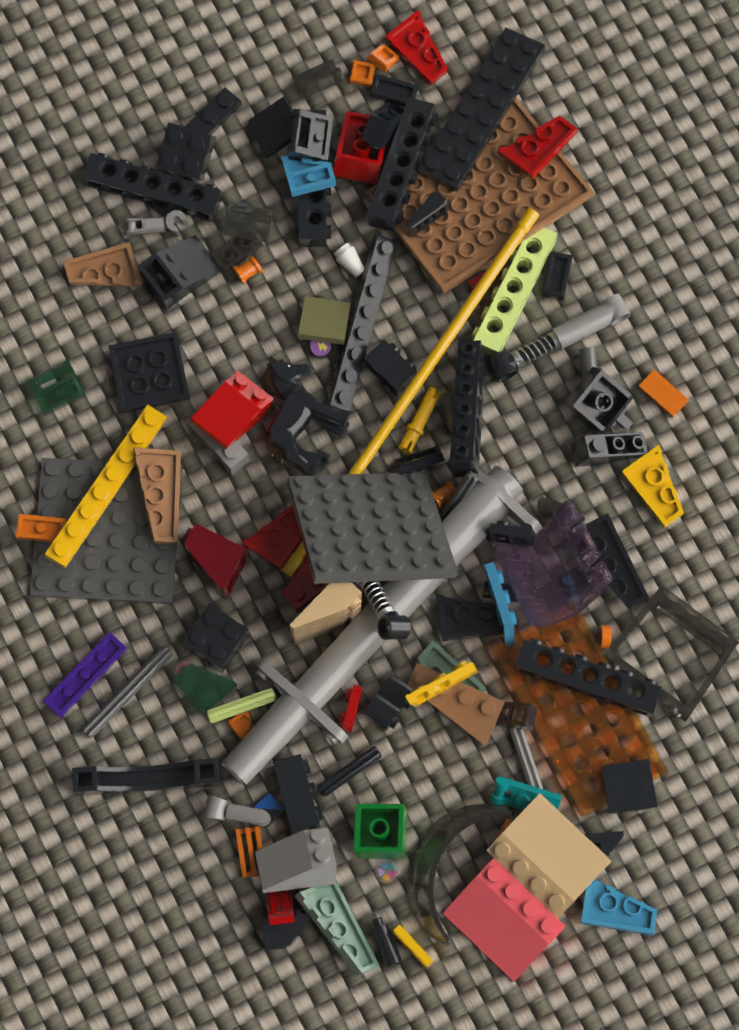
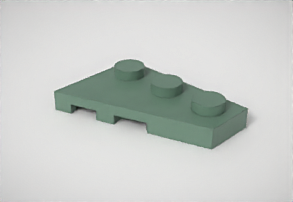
M434 641L417 658L422 666L441 674L446 673V675L455 671L454 667L459 664ZM474 676L461 681V683L482 692L487 689Z

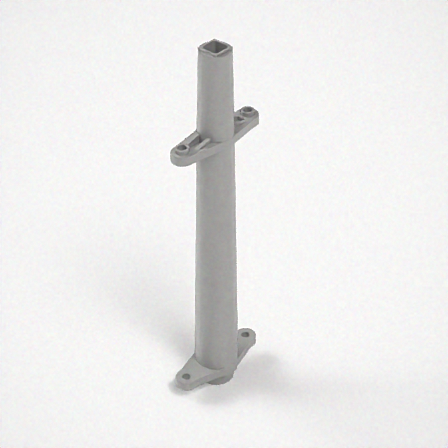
M495 466L488 474L479 470L478 481L471 492L442 521L456 567L489 534L490 524L502 521L507 515L520 525L524 523L530 524L533 527V535H536L542 529L541 524L515 500L523 492L521 485L513 476L499 466ZM445 579L388 581L382 587V592L386 593L385 597H388V602H391L390 607H394L399 615L409 617ZM370 602L294 685L264 659H261L255 665L258 669L255 673L265 682L269 679L278 689L281 696L222 761L224 769L242 786L244 784L247 785L308 722L327 731L325 736L334 744L337 742L343 744L349 737L321 708L386 641L378 635V618Z

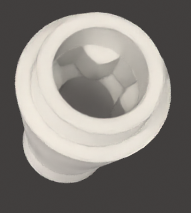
M347 243L334 253L337 258L336 261L355 278L363 274L364 266L354 246L351 247Z

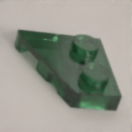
M188 663L172 677V680L202 715L238 686L236 682L192 663Z

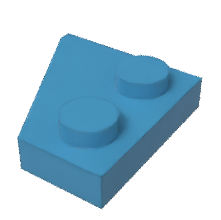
M281 156L292 197L337 186L330 162H315L304 158L301 161L290 160L288 156Z

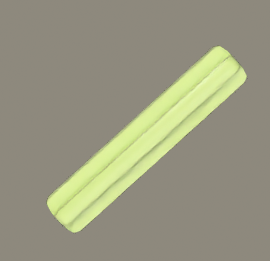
M272 688L209 709L207 711L208 719L211 723H216L276 701V694Z

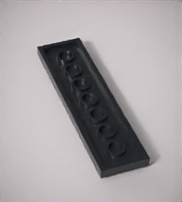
M507 27L504 29L418 167V174L452 190L459 191L546 50L545 44Z

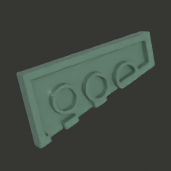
M337 881L336 884L311 887L295 895L356 976L379 966Z

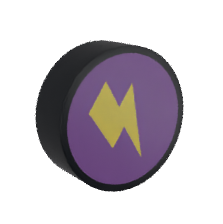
M310 341L309 350L314 358L325 359L332 353V343Z

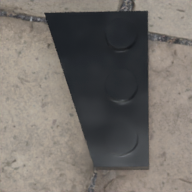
M436 594L442 642L504 634L503 626L500 627L498 622L497 605L483 602L476 603L462 598L455 599Z

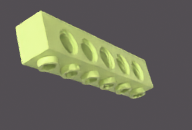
M544 227L523 241L520 247L515 248L510 258L512 260L510 268L505 267L500 278L503 282L500 288L495 287L491 295L493 302L490 308L485 307L481 316L483 322L480 327H475L471 336L473 341L481 340L487 355L494 356L503 350L550 255V251H552L556 243V232ZM529 247H535L538 250V252L529 253L527 249ZM526 267L529 271L520 273L517 271V268ZM510 286H515L519 289V291L516 293H511L507 290V288H509ZM506 306L509 308V311L501 313L497 308ZM497 326L500 330L492 333L487 328Z

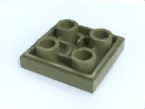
M305 296L298 338L344 345L351 303Z

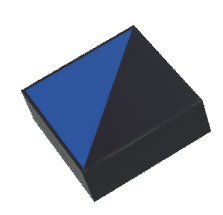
M270 792L252 807L265 810L270 815L271 821L267 827L286 812L284 807Z

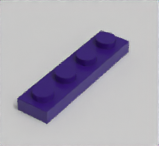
M109 632L43 702L62 718L128 650L127 647Z

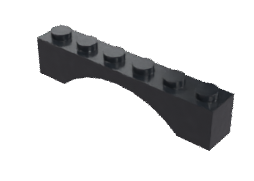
M218 758L197 759L152 766L72 768L73 793L76 796L221 786L220 762Z

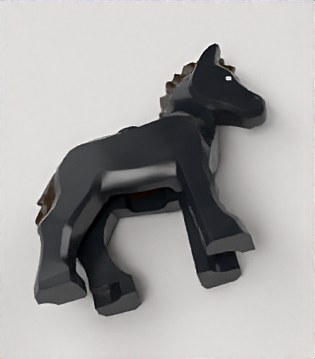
M270 356V363H267V368L264 372L266 375L264 377L265 383L270 387V391L284 402L281 406L277 405L271 417L273 420L269 426L265 446L271 457L275 456L277 463L283 466L287 460L290 466L298 469L304 476H315L319 470H324L330 460V454L305 451L298 445L296 438L306 429L311 420L344 437L350 426L348 420L352 417L353 412L328 407L324 403L317 401L314 396L297 383L309 377L311 373L309 365L284 362L283 359L278 361L273 356Z

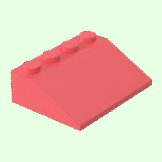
M495 858L485 866L443 912V915L513 982L566 927Z

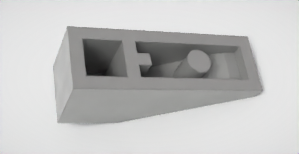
M191 421L187 423L189 428L232 476L250 462L249 454L238 441L225 449Z

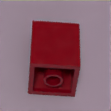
M195 523L192 529L188 528L183 537L187 555L220 596L227 600L248 561L247 550L245 547Z

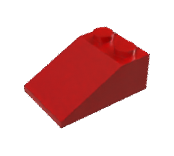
M346 111L335 158L334 176L377 185L386 146L382 149H374L366 145V141L361 140L369 115Z
M237 371L213 393L191 417L190 421L227 449L265 418L274 398L241 372Z

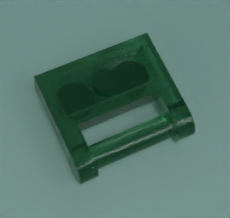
M69 360L63 361V365L36 378L30 377L26 379L44 416L86 396ZM65 373L68 374L69 377L39 390V386Z

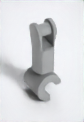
M179 210L171 211L167 215L166 220L165 217L125 219V224H127L125 235L135 236L163 233L168 229L171 234L179 236V231L174 224L179 221L184 226H187L189 223L185 214ZM136 224H142V229H136Z
M207 796L203 814L205 819L225 820L226 818L231 821L259 826H267L271 821L270 815L265 810L229 804L226 800L219 797Z

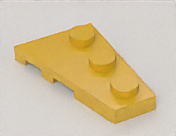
M657 445L624 469L621 474L660 524L666 528L680 518L684 511L669 476V470L661 454V448Z
M464 661L454 667L455 671L447 675L446 673L438 675L433 679L432 683L415 688L411 691V694L405 697L410 705L417 707L478 672L473 662L467 663V661Z

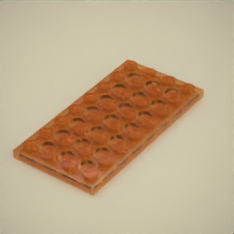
M577 604L515 635L514 646L505 647L503 641L492 647L520 702L530 703L538 708L534 728L582 818L607 806L601 766L628 762L631 757H638L641 760L650 759L653 781L669 773L635 712L609 703L603 706L597 705L594 698L574 692L572 695H565L561 687L542 681L539 685H533L530 683L528 675L514 671L524 639L527 641L530 639H536L541 642L547 641L552 647L555 646L566 650L568 655L579 651L589 658V662L597 665L598 662L610 665ZM570 631L573 634V640L569 643L563 642L560 639V633ZM546 656L536 658L537 663L541 666L549 664V659ZM562 664L564 668L562 673L569 674L572 672L569 664ZM608 679L605 681L608 689L614 690L618 688L615 680ZM544 694H550L554 699V703L551 706H544L540 701V697ZM577 704H582L586 708V714L581 717L576 716L573 713V707ZM555 715L563 716L565 725L559 728L555 727L552 724V717ZM607 715H616L619 719V724L615 727L607 725L605 721ZM588 725H593L597 728L598 735L593 738L587 737L584 733V728ZM621 735L627 736L630 739V746L621 748L617 744V738ZM567 736H572L576 739L577 745L572 749L566 748L563 744V739ZM598 747H606L609 750V757L606 759L597 757L596 749ZM583 757L587 760L588 767L585 770H579L575 767L574 761L577 758ZM591 778L596 779L600 785L597 791L588 790L586 781Z

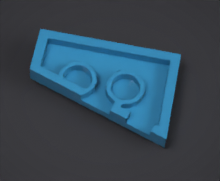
M494 562L485 564L486 579L493 603L497 605L496 612L500 627L503 626L505 647L514 646L513 625L517 624L516 616L513 610L509 611L507 605L510 604L508 591H503L501 584H504L501 570H496Z
M594 880L585 889L580 924L650 936L654 935L657 917L656 909L633 897H628L612 886L605 885L597 880Z

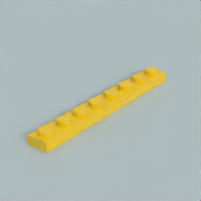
M149 405L146 406L46 551L45 557L64 569L67 567L136 466L133 453L134 447L148 448L167 421V416Z

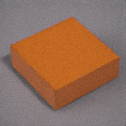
M384 44L371 52L368 60L384 73L398 63L400 59L396 53Z
M353 60L349 84L372 87L376 66L373 63Z

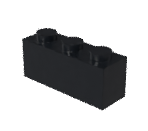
M301 754L273 761L292 835L304 830L320 827L319 821L323 820L320 805L315 806L313 797H316L317 793L314 782H308L307 774L311 773L308 760H302Z

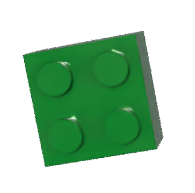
M356 804L354 853L357 859H406L407 810L405 805Z

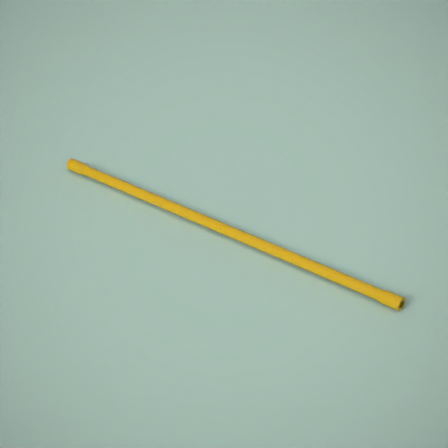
M527 208L508 240L348 474H362L517 245L539 217L535 210ZM301 541L295 552L290 555L281 569L290 578H293L306 557L303 541Z

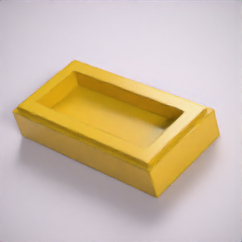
M400 924L393 930L395 937L424 968H428L433 963L430 956Z

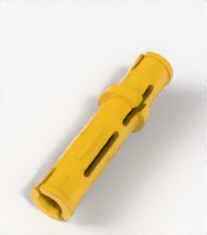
M428 387L413 420L405 428L406 433L398 449H404L403 452L406 454H412L419 437H422L424 434L423 429L442 394L439 390L436 393V388Z

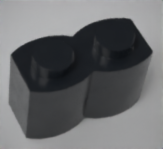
M390 674L364 710L363 715L385 731H388L390 727L394 729L402 718L399 716L404 708L408 710L411 707L405 696L411 694L413 689Z

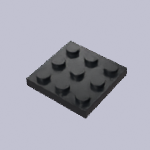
M177 332L108 345L122 413L142 410L147 405L157 407L190 400Z

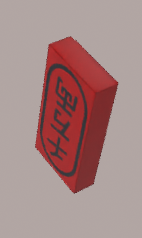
M292 891L267 892L269 924L293 923Z

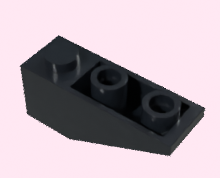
M643 432L584 435L571 444L575 467L601 465L642 457L648 453Z

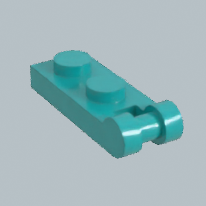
M498 777L495 780V791L492 792L490 801L496 805L505 804L524 810L541 794L558 810L562 795L508 778Z

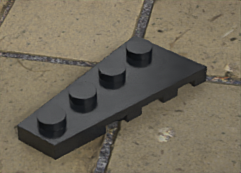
M608 513L565 534L628 610L650 600Z

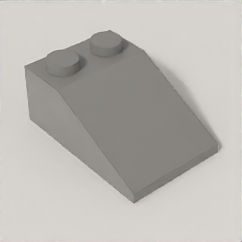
M328 828L304 830L255 851L263 893L336 884L337 864Z

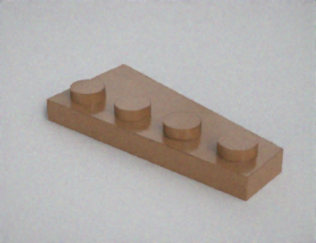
M134 447L133 453L152 541L159 544L177 545L181 451Z
M417 663L407 685L413 690L421 685L426 686L432 683L433 679L441 673ZM461 682L428 700L429 703L485 746L490 739L505 704L504 701Z

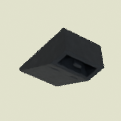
M196 235L156 252L138 265L140 276L166 310L222 272L221 267Z

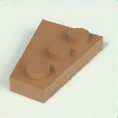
M130 242L63 261L70 285L143 287Z

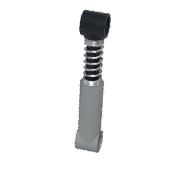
M614 294L602 301L600 305L554 327L546 337L542 336L541 340L536 339L535 343L530 342L529 346L524 345V348H519L518 351L508 352L505 350L495 354L488 360V364L497 380L504 382L515 376L519 372L518 369L525 366L526 362L531 363L532 359L536 360V357H542V354H548L550 350L552 352L553 349L562 350L609 325H617L626 320L631 313L620 294Z
M378 581L355 582L356 586L362 589L378 618L377 632L380 638L383 640L406 639L411 631L410 620L405 615H399L394 607H390L391 602H388V597H385L386 593L382 592L383 588L379 587L380 583Z

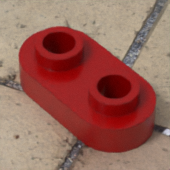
M353 685L352 689H347L345 702L348 703L347 711L341 712L339 725L343 726V731L350 733L353 731L363 686Z

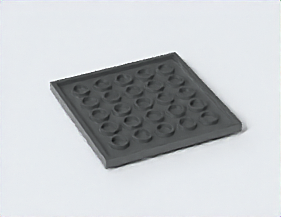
M42 458L37 516L65 518L68 521L108 461ZM181 465V467H180L179 515H180V501H181V488H182V475H183V466H182V465ZM136 466L65 569L45 557L46 551L52 544L51 542L35 541L30 589L31 597L173 604L177 545L153 543Z
M425 472L405 473L402 475L399 473L288 476L287 486L314 584L457 577L458 570Z

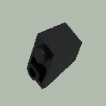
M305 909L293 911V923L270 925L268 914L266 919H262L266 951L291 948L312 920Z

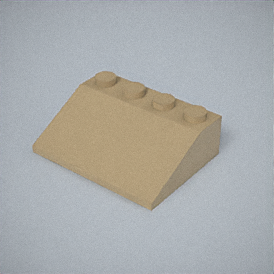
M351 582L329 583L290 624L292 642L296 645L346 627L362 611V592Z
M541 794L521 812L486 850L557 918L569 908L612 861Z

